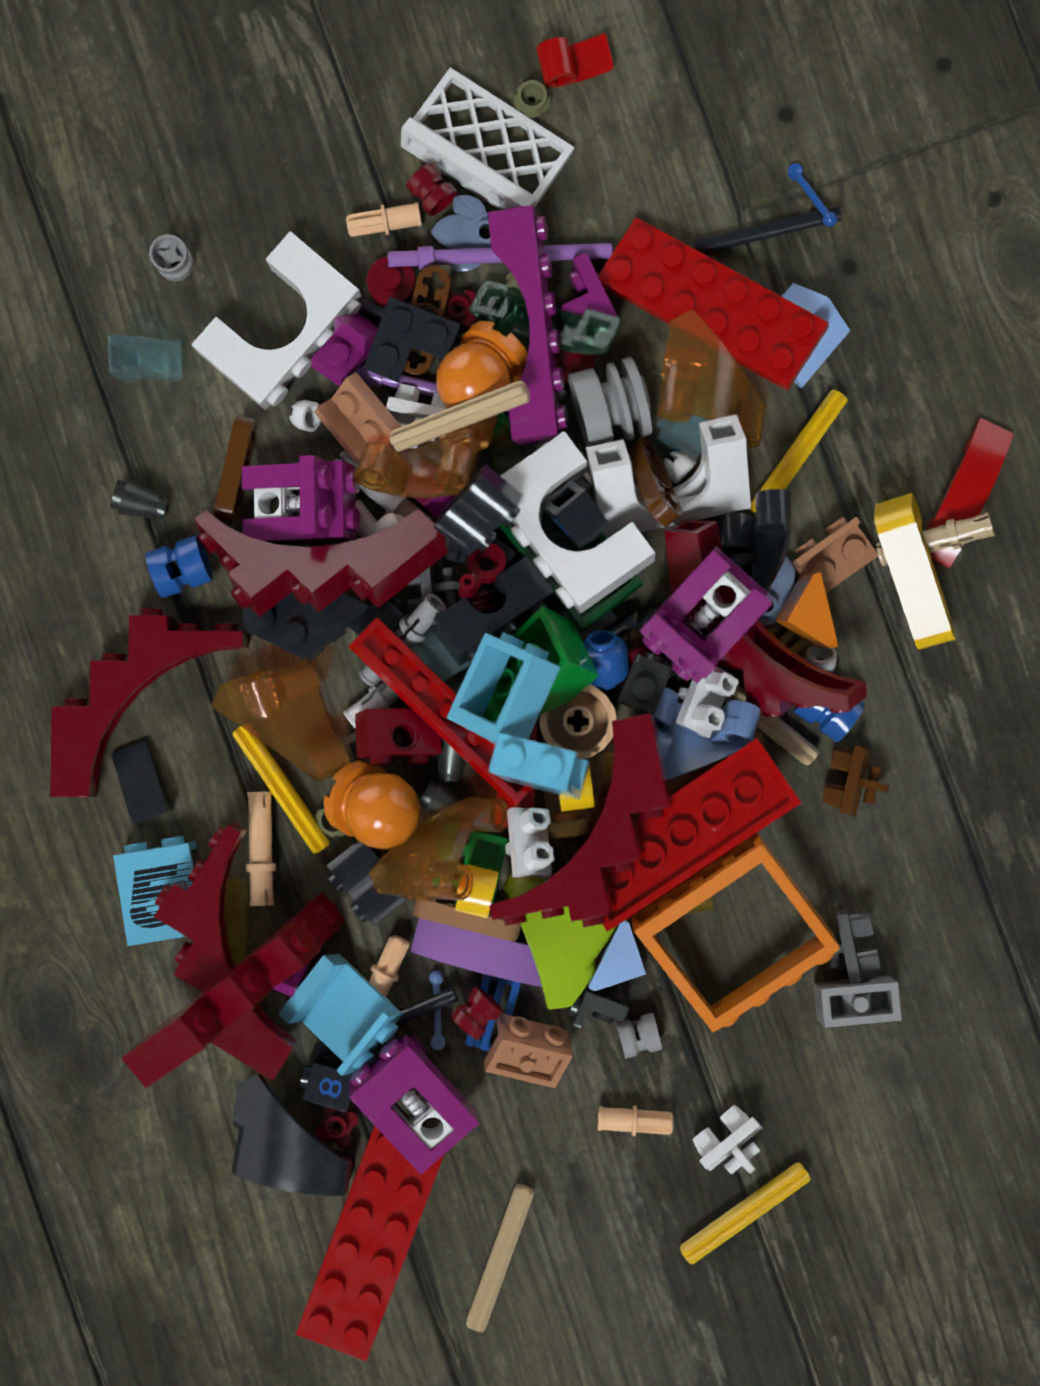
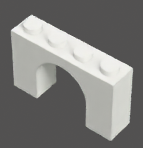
M291 231L270 253L266 261L270 269L297 291L306 302L307 319L300 335L293 342L282 348L273 350L260 349L248 344L219 318L215 317L192 343L193 348L265 411L270 405L275 407L284 399L288 392L286 387L295 376L301 378L309 370L313 355L334 334L335 318L345 314H356L361 307V304L358 302L362 298L359 289Z
M737 414L699 423L702 450L701 462L697 471L690 479L674 487L683 514L668 526L676 525L685 519L699 520L751 508L746 437ZM624 440L586 447L594 502L610 523L601 531L606 538H610L631 522L634 523L639 532L665 527L658 523L650 514L638 484L633 481L631 462Z
M563 431L505 472L501 477L522 494L517 505L521 510L513 520L515 527L511 529L513 535L523 548L530 545L536 553L537 557L533 561L545 578L552 575L560 587L555 591L568 609L574 606L581 614L655 561V552L633 522L597 547L586 551L565 550L556 546L547 538L541 528L544 511L541 504L570 480L574 482L588 472L586 459L565 431Z

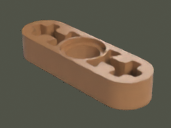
M416 896L412 915L507 941L518 942L521 931L520 923L505 926L503 918L492 920L491 913H489L488 919L455 911L456 904L425 896Z

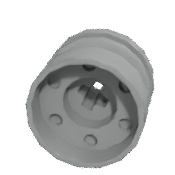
M631 357L621 359V378L613 362L606 364L607 382L601 383L593 368L568 374L570 393L586 447L613 442V427L617 426L620 427L627 441L633 440L632 422H635L637 430L642 437L651 435L652 408L648 390L643 377L638 372L635 362Z

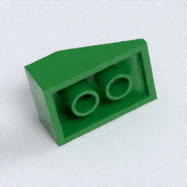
M542 606L511 635L524 641L522 650H525L527 643L548 652L549 655L546 660L560 666V670L539 716L573 700L599 676L573 621ZM510 655L483 717L495 723L497 722L524 661Z

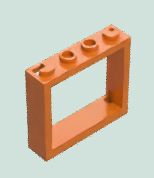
M758 832L631 916L635 934L713 1033L722 1027L731 1026L739 1019L741 1014L753 1006L763 1005L773 993L784 986L793 985L800 980L803 973L815 965L828 962L835 952L840 950V946L831 929ZM762 863L816 936L710 1006L655 934Z

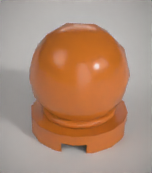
M479 321L473 324L463 335L460 342L461 345L447 353L437 369L436 386L444 406L451 408L520 381L528 356L525 347L512 333L505 337L500 332L493 330L492 328L495 323Z
M360 760L346 764L334 775L333 779L336 780V783L332 787L330 797H324V812L330 825L342 833L354 836L367 847L389 849L404 843L418 827L420 818L419 798L410 784L398 775L388 774L380 766L370 765V763Z

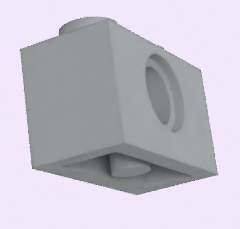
M889 975L863 977L862 982L850 983L849 979L813 982L817 1020L825 1028L902 1020L898 982Z

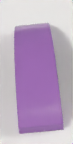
M419 918L410 952L471 971L542 987L528 944L507 941Z

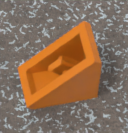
M821 572L803 574L799 577L775 621L818 648L838 647Z

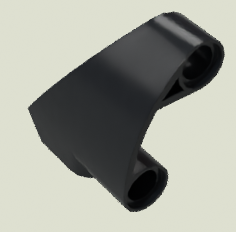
M767 489L756 493L757 512L755 517L743 513H726L717 517L722 551L767 592L775 581L784 562L791 535V493L780 489Z
M261 1073L239 1082L232 1120L234 1127L239 1129L231 1172L248 1181L285 1191L325 1196H342L347 1194L354 1157L346 1152L330 1148L303 1126L274 1094Z

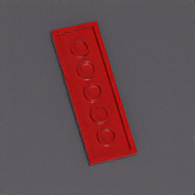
M637 217L598 275L604 289L786 391L790 389L829 328V322Z
M758 738L671 795L672 807L663 809L664 816L641 820L640 816L636 819L643 860L634 862L635 870L612 874L611 866L606 867L614 907V914L605 915L606 923L602 924L607 932L802 803Z
M374 1125L295 1335L367 1361L444 1155L424 1173L420 1174Z

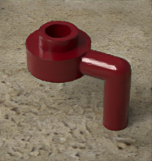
M491 543L483 552L477 549L468 556L467 569L469 574H465L460 578L458 592L460 599L465 597L467 601L471 600L482 583L495 582L496 576L505 570L506 557L499 546ZM482 561H489L492 563L493 568L485 571L480 568L479 564Z

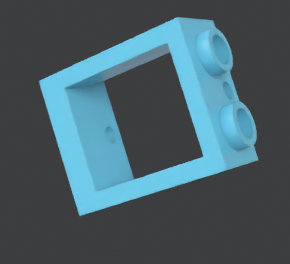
M503 632L500 639L485 633L447 715V719L495 744L499 733L528 740L560 670V666L546 660L549 655L548 652L527 643L525 650H522L524 641ZM512 655L524 661L495 723L483 717V714L508 659Z

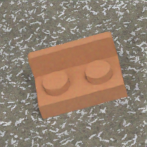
M357 372L346 377L334 396L319 405L314 411L317 417L361 468L385 455L392 446L390 442L391 431L402 427Z
M842 517L825 529L829 535L818 544L812 538L794 552L798 558L792 561V564L799 577L806 573L821 572L825 592L827 593L878 557V553L858 527L861 523L860 520L855 517L847 522Z
M501 1014L497 1019L498 1036L484 1060L485 1072L556 1088L573 1057L568 1030L555 1025H546L526 1020L519 1016L514 1017Z

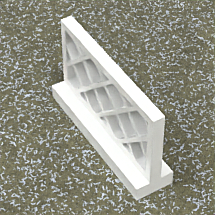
M451 67L414 118L409 117L401 128L402 148L427 164L434 162L442 174L498 210L533 205L535 208L571 157L575 148ZM453 83L465 91L467 100L447 103L445 91ZM489 106L496 111L498 120L478 123L475 108ZM469 109L472 124L452 127L449 112ZM443 113L447 128L432 130L422 123L428 115ZM520 126L527 131L529 140L509 143L506 128ZM500 129L503 144L483 147L480 132ZM474 133L478 148L463 150L456 145L454 136ZM551 146L559 151L561 155L556 161L540 163L537 148ZM531 149L534 165L515 168L511 152ZM506 153L509 169L495 171L488 166L486 156ZM549 171L544 177L543 172ZM537 173L539 186L531 194L519 186L517 176Z

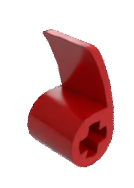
M605 33L569 45L568 39L565 37L552 38L541 42L536 47L544 84L548 88L585 81L612 71L614 67Z

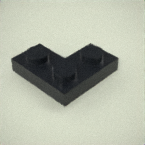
M389 297L363 369L400 383L413 347L443 359L447 353L453 350L462 325Z

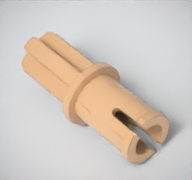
M418 202L389 208L380 205L381 209L346 216L347 229L351 237L385 232L386 235H389V231L422 226Z
M393 935L388 939L377 965L374 964L371 967L372 975L369 982L385 997H387L393 982H397L399 979L397 972L409 948V942L397 935Z
M633 1105L632 1109L604 1108L599 1106L597 1130L631 1132V1136H636V1133L669 1135L673 1130V1114L668 1111L639 1110L637 1105Z

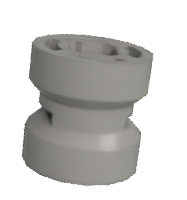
M165 234L153 241L150 246L149 256L153 265L164 278L177 282L184 280L190 275L193 270L194 260L192 254L180 238L175 235Z
M653 1012L642 1015L636 1021L625 1019L624 1022L616 1021L625 1059L635 1057L639 1051L648 1050L651 1053L662 1050ZM635 1032H638L640 1039L638 1041L636 1039Z

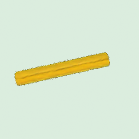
M835 389L828 393L759 491L767 489L785 490L847 403L848 399L844 394ZM756 496L751 502V508H749L753 514L757 512Z
M245 723L233 732V737L311 852L316 854L325 849L330 844L329 838L324 835L314 816L252 725Z
M800 1162L795 1163L681 1244L680 1251L686 1261L690 1264H695L810 1182V1175Z

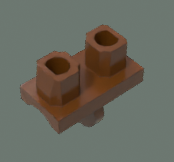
M854 746V750L834 748L830 768L848 772L845 786L827 783L822 802L839 808L840 813L857 816L863 787L866 788L863 802L874 805L877 791L888 793L889 785L879 783L882 768L871 766L868 780L865 779L871 750Z

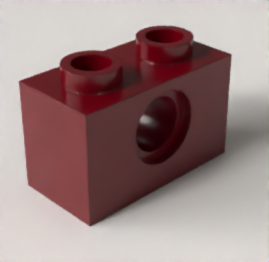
M365 709L355 714L357 759H370V765H392L393 759L405 758L406 765L429 764L430 757L442 754L441 737L413 709ZM394 729H398L403 734L404 743L402 747L398 746L393 740Z

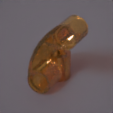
M693 310L671 320L661 370L663 378L657 416L671 422H686L691 419L692 415L713 420L737 414L746 437V447L754 448L761 445L766 408L737 361Z
M494 415L439 437V440L421 446L418 449L396 453L386 444L369 442L364 445L354 478L364 488L402 497L436 498L457 494L470 480L478 451L488 447L497 417Z
M304 661L275 672L270 670L257 671L219 685L211 707L263 741L313 780L319 782L330 778L346 764L350 763L341 739L334 733L328 721L318 693L321 692L320 682L312 662Z
M469 797L443 809L424 821L404 843L392 847L369 872L376 893L395 895L421 902H431V898L465 900L468 898L473 888V875L466 865L459 863L463 849L472 831L502 832L508 824L507 810H509L507 803L500 798Z

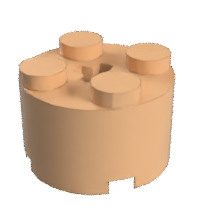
M589 684L573 700L540 715L539 724L541 734L547 745L577 752L576 758L586 759L600 753L613 738L612 721L617 720L615 708L610 699L600 689ZM575 710L581 711V716L588 719V724L581 726L580 732H574L573 725L567 724V717L574 716Z

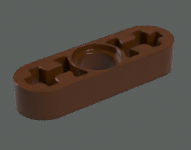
M434 265L424 268L417 277L411 305L423 310H430L435 315L445 318L452 290V279L448 272ZM434 273H439V280L445 283L443 289L435 291L433 299L437 302L441 301L439 309L428 303L419 304L421 296L426 299L429 297L430 288L425 285L426 278L432 279ZM421 351V354L426 357L425 364L419 363L417 368L413 369L411 368L412 362L409 360L405 371L412 375H423L433 366L435 356Z
M237 415L233 423L214 508V517L222 523L235 525L239 515L244 493L242 489V466H250L257 435L258 422L254 418Z
M639 436L626 447L632 471L648 511L658 523L667 527L683 514V510L658 450L648 439Z

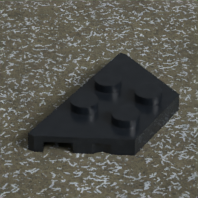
M291 592L261 617L250 607L245 610L242 608V630L311 662L324 651L329 643L336 642L346 634L345 629L361 616L366 618L371 614L373 608L346 594H342L322 611L318 612L309 602L303 605Z

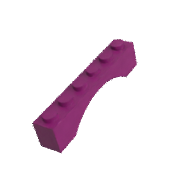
M533 205L488 212L491 250L508 267L517 280L526 302L530 321L529 351L526 366L520 381H524L529 389L530 400L528 403L509 410L512 441L520 446L549 442L561 434L563 429L568 428V414L566 406H560L559 391L564 390V377L561 367L556 368L555 353H560V339L557 329L552 330L551 315H556V302L553 292H548L547 278L552 277V265L549 254H544L543 240L548 239L546 219L544 216L540 217Z

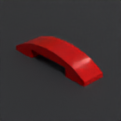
M982 418L977 420L963 450L964 455L935 516L930 519L926 530L945 525L947 520L954 519L956 522L980 515L1001 470L1014 433ZM951 547L934 551L930 555L932 561L950 568L962 548L954 550Z

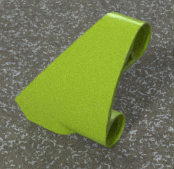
M511 872L503 883L504 892L509 899L515 898L543 884L551 877L547 879L534 876L513 877ZM568 906L564 907L565 915L542 919L541 911L526 914L528 922L520 923L532 953L549 1010L573 1006L596 971V957L618 926L608 932L602 924L583 927L582 920L571 922Z

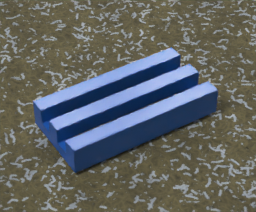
M484 974L480 988L487 993L490 980L498 982L493 997L498 1004H500L505 984L512 986L504 1013L512 1016L521 983ZM495 1020L488 1021L486 1032L483 1034L482 1039L476 1040L468 1034L465 1045L479 1047V1049L485 1051L490 1050L494 1043L490 1042V1037Z

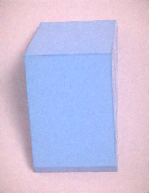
M627 919L617 925L616 931L606 943L596 963V971L587 985L589 989L597 991L646 974Z

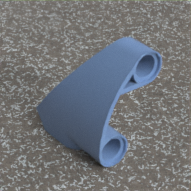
M665 687L654 716L667 780L729 757L753 741L761 713L757 706L745 701H729L721 708L725 716L721 730H713L710 738H706L676 723L682 704L677 702L678 694ZM639 712L638 716L645 715V713Z

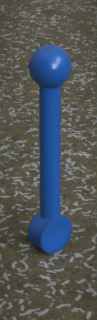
M791 164L788 168V178L793 181L797 180L822 214L824 225L828 227L834 226L837 223V215L834 212L828 211L802 175V166Z

